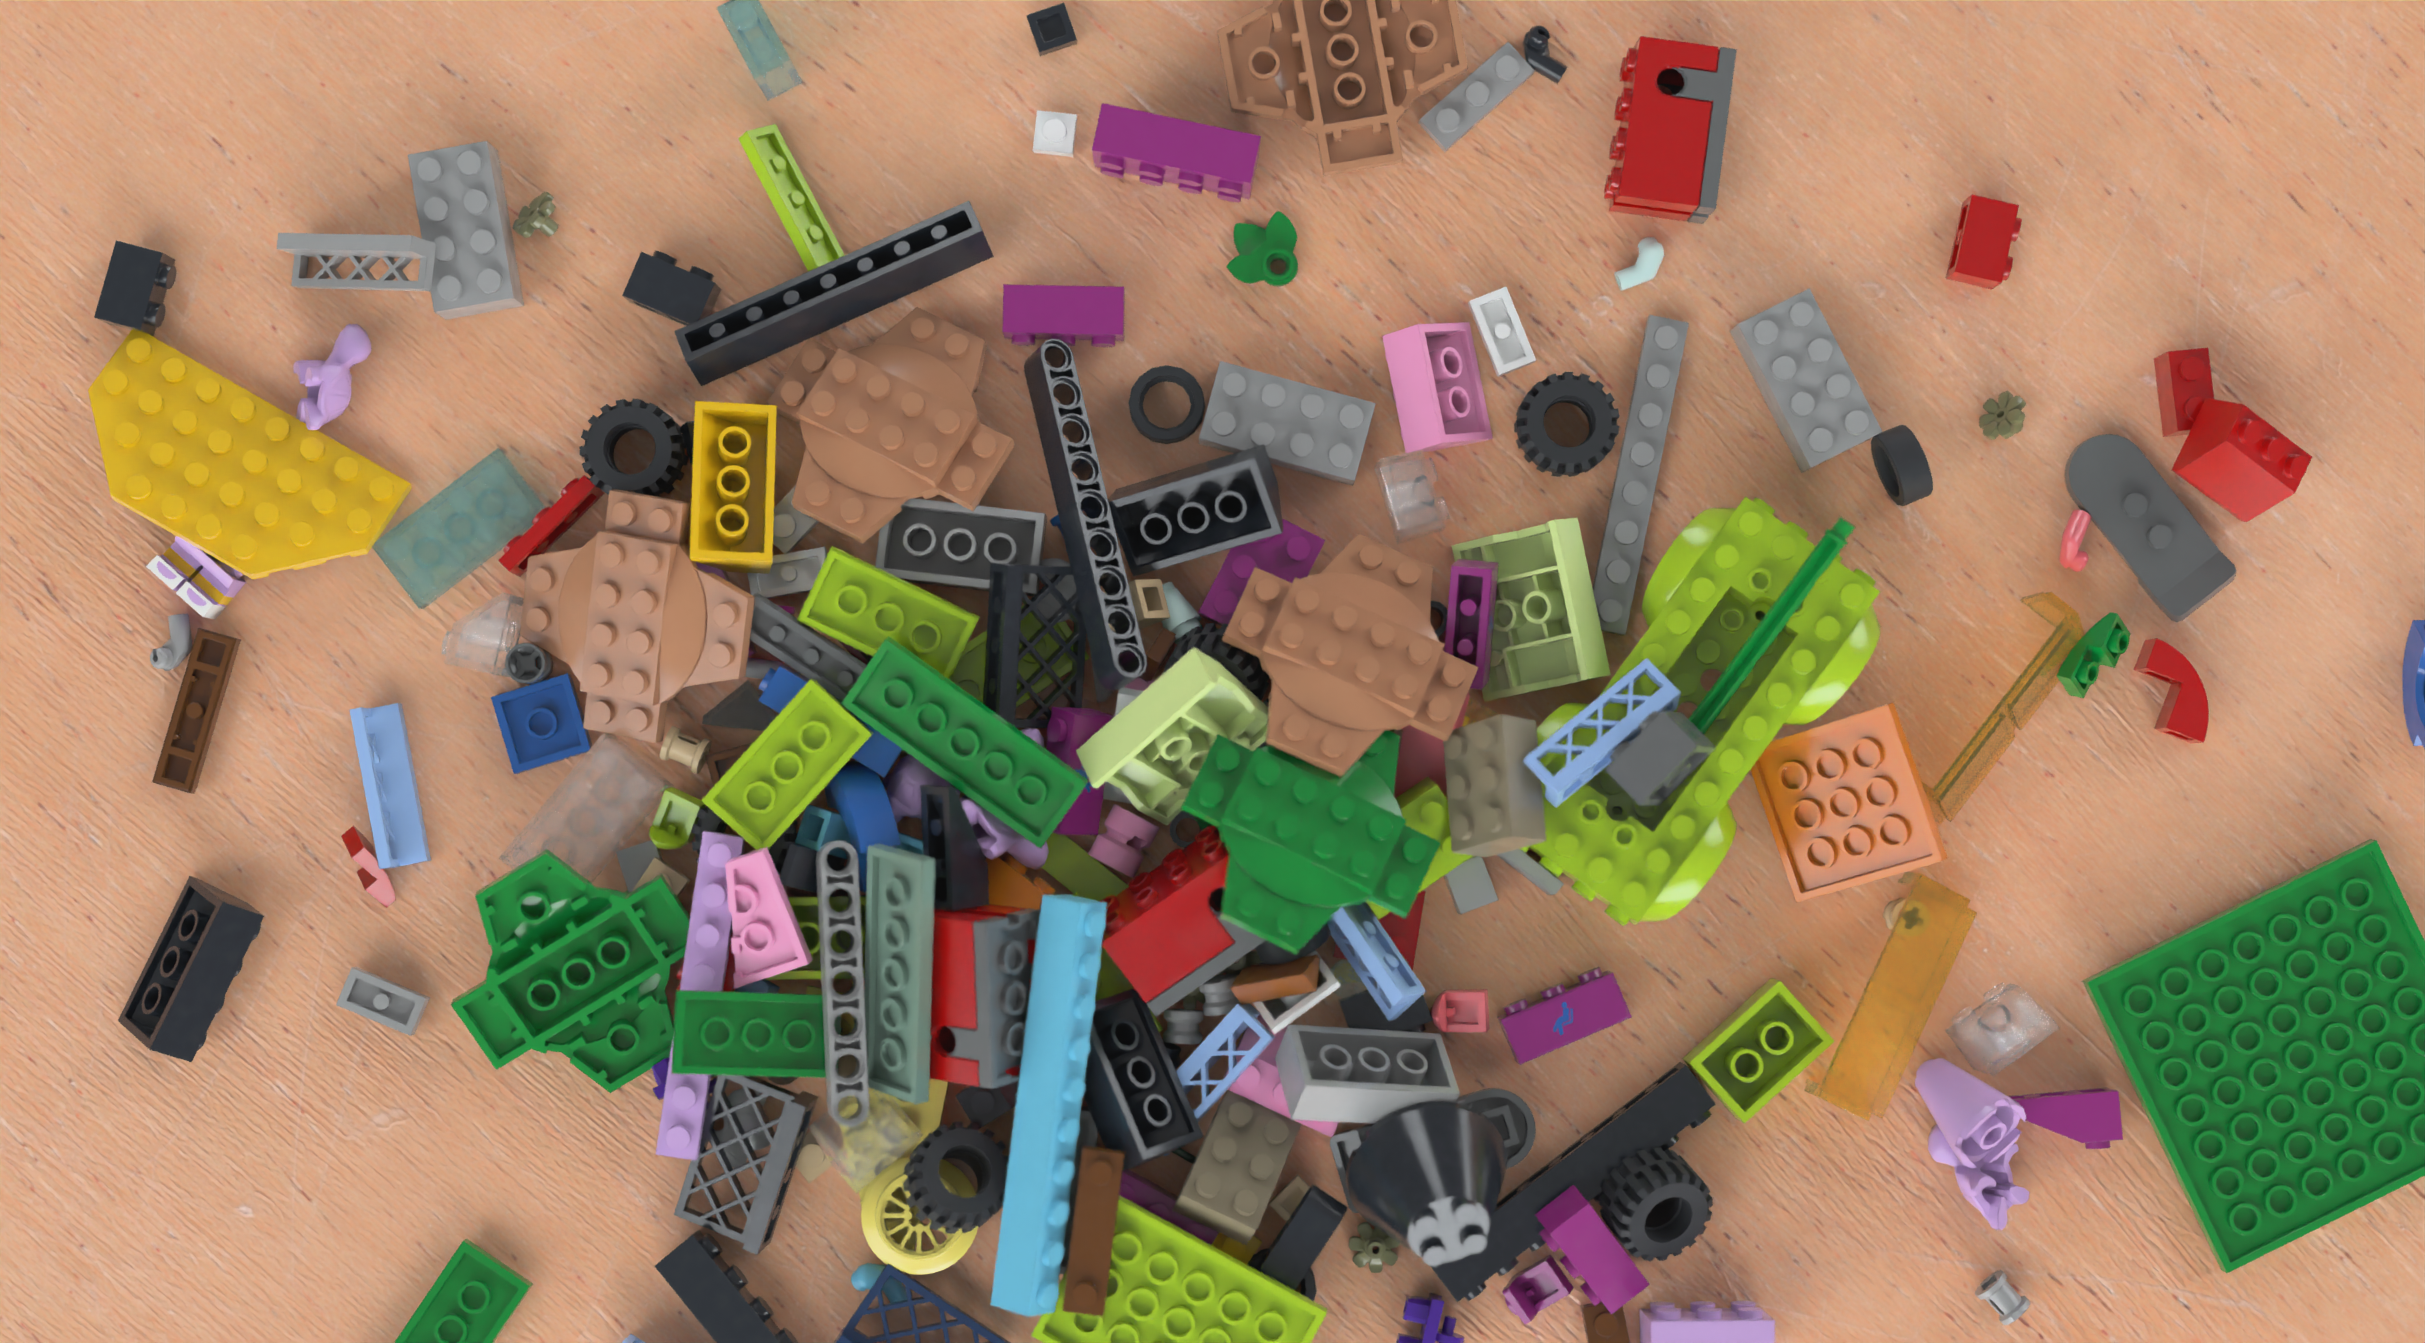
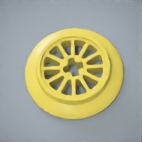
M905 1157L886 1166L870 1183L862 1203V1228L868 1245L885 1264H889L897 1270L908 1274H931L950 1267L967 1252L976 1236L978 1226L966 1233H962V1230L959 1229L955 1234L945 1233L946 1228L941 1226L938 1230L945 1233L948 1238L939 1244L929 1227L931 1220L926 1226L922 1222L916 1225L912 1224L910 1219L913 1213L909 1205L892 1194L898 1187L903 1189V1182L908 1178L903 1173L905 1165L911 1159ZM945 1160L940 1161L939 1176L949 1192L959 1197H973L976 1195L972 1184L963 1172ZM910 1191L904 1192L907 1198L911 1196ZM888 1200L902 1207L905 1212H886ZM885 1218H903L904 1222L888 1230ZM906 1226L909 1227L901 1243H897L891 1236V1234ZM913 1231L917 1232V1250H911L904 1246ZM923 1231L927 1233L934 1248L922 1250Z

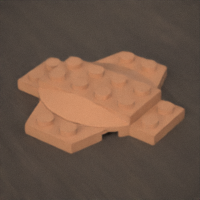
M1274 0L1271 5L1265 8L1260 7L1218 30V40L1231 112L1294 122L1299 128L1316 138L1323 176L1402 163L1403 156L1397 122L1407 111L1412 100L1467 72L1468 69L1456 0Z
M919 307L911 311L872 345L862 346L849 351L841 348L834 351L808 339L767 401V405H777L778 414L800 424L802 436L806 444L791 502L793 507L861 543L867 541L901 512L900 506L908 499L923 496L924 500L940 494L974 511L1015 446L1012 438L980 423L973 401V394L977 392L987 350L985 339Z
M618 489L609 490L604 531H598L597 535L581 548L528 557L520 636L570 665L572 671L581 682L580 691L587 692L584 729L653 743L661 742L664 735L667 701L679 695L678 692L683 687L746 677L755 596L713 572L707 573L697 567L695 561L689 560L690 547L686 544L689 502Z
M1358 534L1320 574L1302 579L1295 577L1293 583L1259 568H1254L1222 641L1259 657L1263 671H1267L1272 680L1269 695L1266 744L1342 778L1386 730L1394 729L1397 731L1410 725L1443 741L1448 740L1478 667L1442 651L1445 644L1439 642L1430 624L1432 566Z

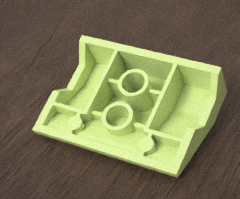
M1578 518L1555 519L1542 525L1452 545L1455 562L1458 559L1497 562L1499 565L1490 675L1488 683L1482 689L1484 702L1611 675Z
M1192 648L1104 727L1093 734L1076 752L1093 787L1099 788L1107 781L1120 788L1137 810L1168 825L1182 811L1183 802L1217 734L1254 751L1266 741L1268 707L1218 661L1198 649Z

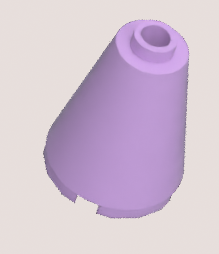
M1944 1058L1927 1060L1918 1068L1915 1086L1955 1156L1963 1165L1969 1168H1976L1972 1162L1982 1159L1989 1164L2006 1153L2017 1141L2021 1134L2016 1128L2021 1118L2024 1122L2026 1121L2024 1108L2018 1102Z

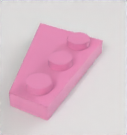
M764 847L730 859L725 865L729 912L732 914L733 937L731 938L732 953L735 955L736 969L734 988L736 989L809 964L812 961V956L768 848Z

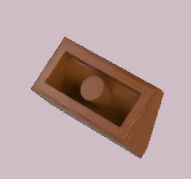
M1317 954L1279 965L1262 964L1243 968L1233 981L1231 991L1242 1005L1316 992L1320 957Z

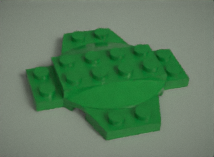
M1389 730L1384 731L1341 778L1270 745L1261 749L1257 747L1254 752L1217 734L1183 802L1181 810L1218 827L1221 841L1225 843L1229 851L1221 918L1294 954H1297L1332 916L1344 906L1352 904L1356 906L1369 900L1406 918L1441 842L1405 825L1407 819L1403 818L1398 802L1394 797L1399 735Z
M546 849L476 892L475 897L484 930L493 953L487 969L486 980L454 998L451 1006L496 1070L530 1049L541 1053H547V1050L562 1052L570 1058L572 1065L611 1093L650 1070L653 1065L670 1057L674 1021L665 988L669 979L671 964L685 957L690 915L662 874L630 893L628 890L623 893L613 889L594 886Z

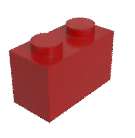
M1973 194L1963 201L1946 279L1987 289H1993L2001 284L2002 280L2008 279L2013 264V257L2008 256L2011 241L2015 242L2017 240L2022 223L2021 218H2017L2019 205Z
M2208 347L2168 351L2154 358L2163 437L2188 435L2205 398L2214 399Z

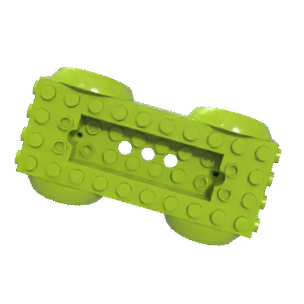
M1745 496L1737 509L1710 508L1697 515L1671 544L1646 588L1642 601V613L1649 629L1599 697L1647 658L1681 692L1677 708L1686 702L1693 703L1698 707L1708 693L1701 685V675L1708 669H1716L1723 673L1816 547L1806 539L1809 534L1791 521H1788L1785 525L1773 516L1775 510L1770 505L1756 497L1751 501ZM1837 554L1704 734L1717 748L1660 806L1639 805L1605 770L1608 766L1557 808L1544 797L1546 785L1541 781L1546 841L1519 849L1524 853L1531 849L1542 857L1538 864L1558 878L1561 873H1564L1575 881L1571 888L1589 902L1593 901L1595 897L1608 906L1604 912L1622 926L1628 922L1635 925L1639 922L1662 921L1677 914L1701 891L1727 854L1737 827L1728 800L1783 724L1805 725L1820 717L1848 690L1869 661L1880 637V625L1872 606L1873 601L1880 593L1878 589L1873 587L1876 581L1860 569L1856 568L1852 572L1840 563L1842 557ZM1646 674L1633 683V695L1652 696L1660 689ZM1628 688L1621 694L1628 695ZM1568 702L1551 713L1537 728L1538 746L1590 704ZM1609 703L1603 708L1602 720L1621 721L1627 716V704ZM1633 704L1632 711L1635 710L1639 705ZM1597 713L1590 719L1597 720ZM1578 728L1572 733V745L1591 746L1596 742L1597 729ZM1602 729V736L1609 730ZM1567 738L1559 745H1567ZM1548 753L1539 762L1554 776L1566 766V754ZM1571 754V761L1579 755Z

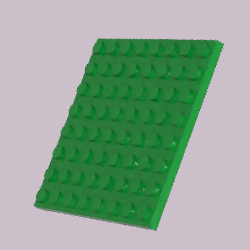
M2369 839L2082 980L2223 1272L2229 1273L2425 1176V940L2377 840Z

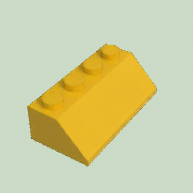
M695 401L689 560L727 572L770 574L773 557L777 405Z

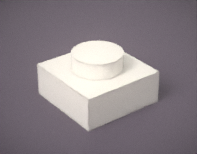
M1037 110L1033 153L1073 157L1077 114Z

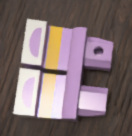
M178 536L175 537V542L162 556L157 555L146 566L173 591H177L176 594L202 617L216 619L246 583L241 578L243 575L241 572Z

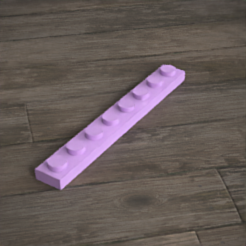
M703 831L680 990L723 991L732 934V914L729 912L725 864L730 859L743 855L745 839L740 835ZM672 1039L656 1155L696 1161L699 1158L711 1075L672 1074Z

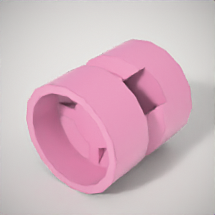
M1114 804L1104 822L1107 828L1106 833L1098 834L1088 854L1134 878L1144 859L1141 854L1142 848H1150L1160 827Z

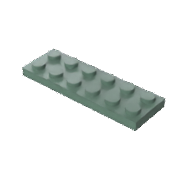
M876 844L867 847L864 1007L868 1087L902 1100L919 1104L929 1101L935 859L887 845Z

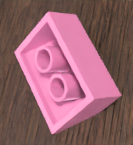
M1469 322L1417 324L1382 336L1406 453L1435 451L1493 439Z
M1259 1014L1256 1019L1275 1038L1228 1090L1291 1119L1275 1061V1056L1288 1025L1274 1034L1261 1014ZM1248 1027L1243 1032L1236 1050H1250L1260 1037ZM1236 1055V1065L1245 1055ZM1228 1065V1067H1227V1070H1226V1072H1225V1074H1224L1222 1080H1223V1079L1227 1076V1074L1229 1073V1065ZM1295 1120L1329 1137H1333L1339 1122Z

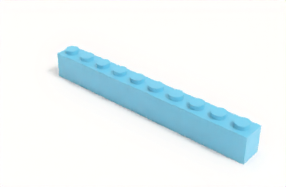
M1042 895L991 1305L1027 1317L1055 1312L1056 1301L1059 1295L1058 1283L1061 1261L1064 1255L1063 1244L1066 1220L1069 1215L1068 1205L1071 1181L1074 1175L1076 1142L1080 1130L1079 1118L1082 1096L1085 1090L1084 1079L1087 1056L1090 1051L1089 1040L1092 1016L1095 1010L1097 977L1101 964V945L1106 926L1105 914L1107 903L1072 895Z

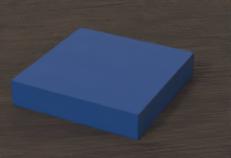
M567 673L491 697L514 774L523 773L594 750L588 729L583 728L584 716L571 674Z

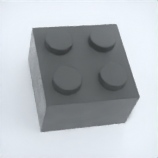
M1662 710L1659 714L1657 711H1654L1639 725L1638 729L1641 733L1631 743L1625 741L1610 755V759L1613 762L1605 770L1639 805L1660 806L1717 747L1683 713Z

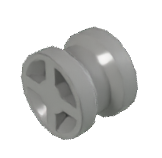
M1236 974L1214 976L1199 986V991L1205 997L1203 1005L1204 1015L1228 1014L1237 1003H1240L1231 991V985L1237 977Z
M1185 1009L1164 1010V1018L1168 1023L1167 1030L1163 1033V1042L1201 1044L1203 1035L1199 1032V1023L1203 1020L1204 1012L1202 1010Z

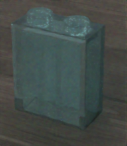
M730 0L716 7L750 72L768 101L803 83L759 0Z

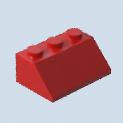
M2205 398L2172 467V471L2237 519L2248 522L2296 493L2312 456L2244 404Z

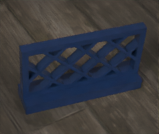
M889 1264L885 1266L857 1310L834 1341V1343H877L886 1340V1343H892L891 1339L914 1334L916 1343H921L919 1333L943 1328L945 1343H951L948 1327L965 1324L972 1329L975 1343H980L978 1334L989 1340L983 1343L1010 1342L908 1274L897 1270ZM890 1275L905 1285L907 1300L884 1304L881 1288ZM911 1289L922 1297L912 1298ZM877 1296L879 1306L869 1307ZM931 1302L939 1307L941 1322L918 1327L914 1305ZM909 1306L913 1328L890 1332L886 1311ZM880 1312L885 1334L868 1337L855 1327L863 1315ZM945 1312L956 1319L946 1321Z

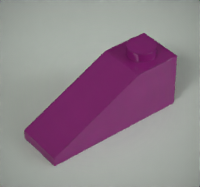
M2105 1087L2008 1096L2024 1108L2027 1122L2075 1141L2085 1143L2086 1149L2111 1147L2110 1141L2123 1140L2119 1092L2117 1090Z

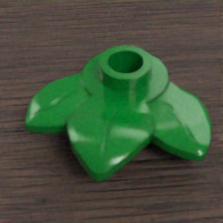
M1277 211L1269 220L1266 229L1247 223L1235 224L1234 244L1240 255L1228 263L1227 269L1237 280L1248 284L1265 281L1267 284L1276 287L1289 284L1295 278L1298 271V261L1293 253L1297 242V234L1291 221L1283 213ZM1274 261H1282L1286 266L1285 271L1280 274L1274 273L1270 268Z

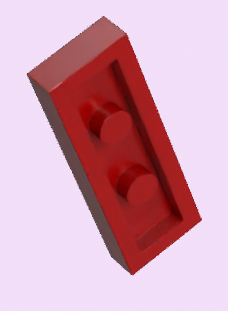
M585 475L580 479H573L562 489L560 494L562 497L551 508L545 507L533 518V526L523 536L518 535L507 543L503 549L505 554L498 561L509 572L521 577L527 571L528 557L544 554L605 492L595 486L590 481V478Z

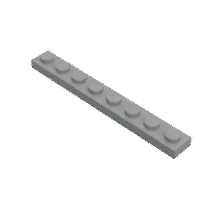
M1649 315L1647 318L1592 587L1601 631L1626 635L1689 326L1687 322Z

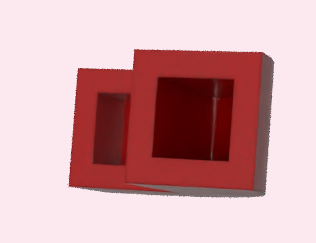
M2158 638L2145 640L2134 670L2171 684L2154 729L2191 744L2204 743L2209 723V707L2206 691L2197 671L2182 653Z

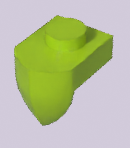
M672 786L665 789L653 824L649 829V837L654 845L662 849H677L692 842L695 833H692L693 824L698 823L699 817H697V814L701 808H705L706 804Z

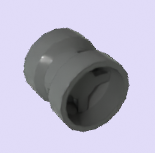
M521 643L509 650L505 659V667L513 680L519 683L535 684L545 681L550 677L553 671V660L550 653L539 646Z

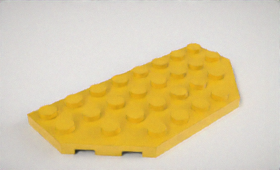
M133 329L130 331L88 389L109 491L113 500L251 579L270 576L269 573L293 568L297 570L327 563L329 559L351 555V557L367 554L412 489L411 484L318 430H308L304 422L141 331Z

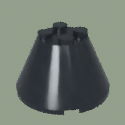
M1434 1101L1418 1103L1399 1109L1374 1124L1366 1132L1367 1138L1357 1152L1352 1151L1347 1165V1189L1358 1213L1370 1224L1420 1256L1424 1263L1429 1266H1438L1443 1262L1459 1260L1469 1254L1481 1252L1487 1244L1486 1236L1507 1167L1506 1147L1500 1132L1493 1122L1481 1112L1475 1114L1461 1109L1459 1103Z

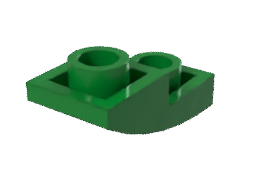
M2110 612L2090 628L2070 651L2056 676L2069 695L2084 698L2090 685L2094 684L2098 677L2099 666L2104 665L2115 668L2120 655L2127 650L2130 632L2117 613Z

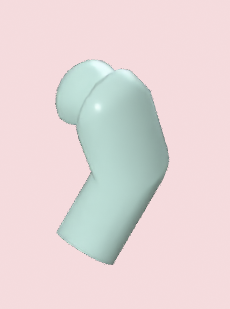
M1646 237L1639 242V256L1635 265L1615 272V279L1621 291L1652 280L1656 276L1664 257V249L1662 244L1658 243L1654 237Z

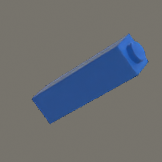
M786 664L779 666L777 671L770 668L758 687L764 691L759 701L780 714L810 679ZM831 694V695H832L835 699H837L840 703L843 702L842 700H840L839 698H837L836 696H834L833 694ZM857 717L873 734L852 758L885 777L903 749Z

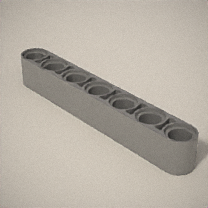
M831 841L820 847L816 857L827 1108L830 1116L843 1126L853 1127L862 1123L869 1111L858 857L855 849L847 842ZM836 847L842 849L847 856L846 865L839 871L830 869L826 861L829 851ZM841 888L848 894L849 902L843 911L835 912L830 908L828 899L831 892ZM838 930H845L851 939L849 948L842 953L834 952L830 945L832 935ZM847 971L852 977V987L844 994H837L833 989L832 980L837 973ZM841 1013H850L854 1018L852 1031L846 1035H838L834 1028L835 1019ZM852 1054L856 1060L854 1072L848 1076H840L836 1071V1062L842 1055ZM845 1096H855L858 1101L856 1113L851 1117H841L838 1113L840 1100Z

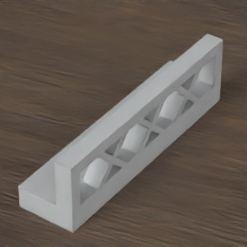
M278 233L277 249L294 254L291 283L293 287L431 291L436 243L413 235ZM308 257H317L323 265V268L313 278H306ZM346 258H350L356 269L346 279H343L336 269ZM380 258H383L390 269L379 280H376L369 269ZM413 259H420L418 281H409L402 271Z

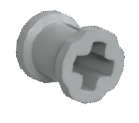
M2002 1270L1991 1274L1979 1285L1975 1295L1980 1300L1985 1299L2000 1315V1322L2005 1326L2020 1317L2028 1309L2030 1302L2026 1296H2020L2006 1281L2007 1275Z

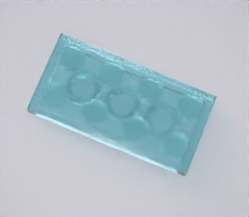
M497 448L379 538L372 548L416 606L423 610L503 549L511 539L521 535L533 526V518L546 506L503 450Z

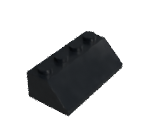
M1264 444L1118 488L1108 499L1114 527L1133 577L1281 534L1284 531L1278 482Z
M189 876L118 1021L149 1050L192 1062L197 1050L205 1043L207 1030L215 1014L223 1007L225 994L233 978L239 974L243 965V958L251 942L260 932L261 921L264 915L247 902L198 878Z
M1135 988L1095 1001L1083 1097L1106 1149L1125 1151L1122 1172L1145 1164L1203 1138V1133L1151 1012Z

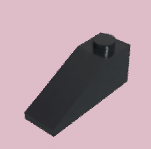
M920 785L923 856L935 859L933 909L955 911L988 905V863L955 787Z

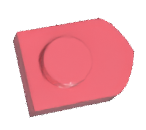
M1488 989L1444 990L1436 997L1430 1010V1015L1436 1028L1441 1032H1487L1490 1029Z

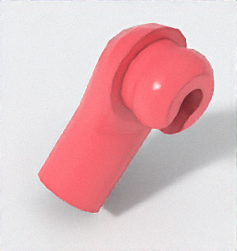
M2074 510L2062 535L2059 561L2065 569L2069 567L2075 572L2082 571L2089 559L2086 552L2079 550L2092 519L2091 515L2086 511Z

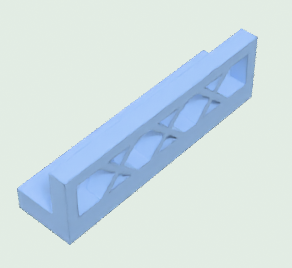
M1647 658L1524 758L1526 766L1546 785L1544 797L1555 808L1612 762L1610 755L1625 741L1631 743L1641 733L1638 727L1646 717L1654 711L1660 714L1662 710L1673 712L1677 709L1681 692ZM1644 674L1660 688L1652 696L1633 695V683ZM1628 688V695H1622L1621 693ZM1607 704H1627V716L1621 721L1602 720L1603 708ZM1633 704L1639 705L1635 710L1632 711ZM1597 713V720L1590 719ZM1578 728L1597 729L1596 742L1591 746L1572 745V733ZM1602 729H1608L1609 731L1602 736ZM1567 738V745H1559ZM1548 753L1566 754V766L1554 776L1539 762ZM1571 754L1579 755L1571 761Z
M402 703L375 708L360 707L350 709L379 869L396 868L431 861Z
M1366 902L1356 906L1352 904L1341 907L1327 922L1331 932L1330 935L1388 1021L1398 1018L1426 992Z
M1237 1003L1176 1071L1186 1095L1195 1085H1202V1103L1197 1109H1192L1197 1122L1275 1038L1256 1019L1260 1013L1250 1003L1243 1005ZM1248 1027L1260 1037L1250 1050H1236V1040ZM1222 1055H1228L1229 1073L1223 1080H1209L1210 1068ZM1236 1055H1245L1236 1065ZM1209 1085H1217L1210 1093Z

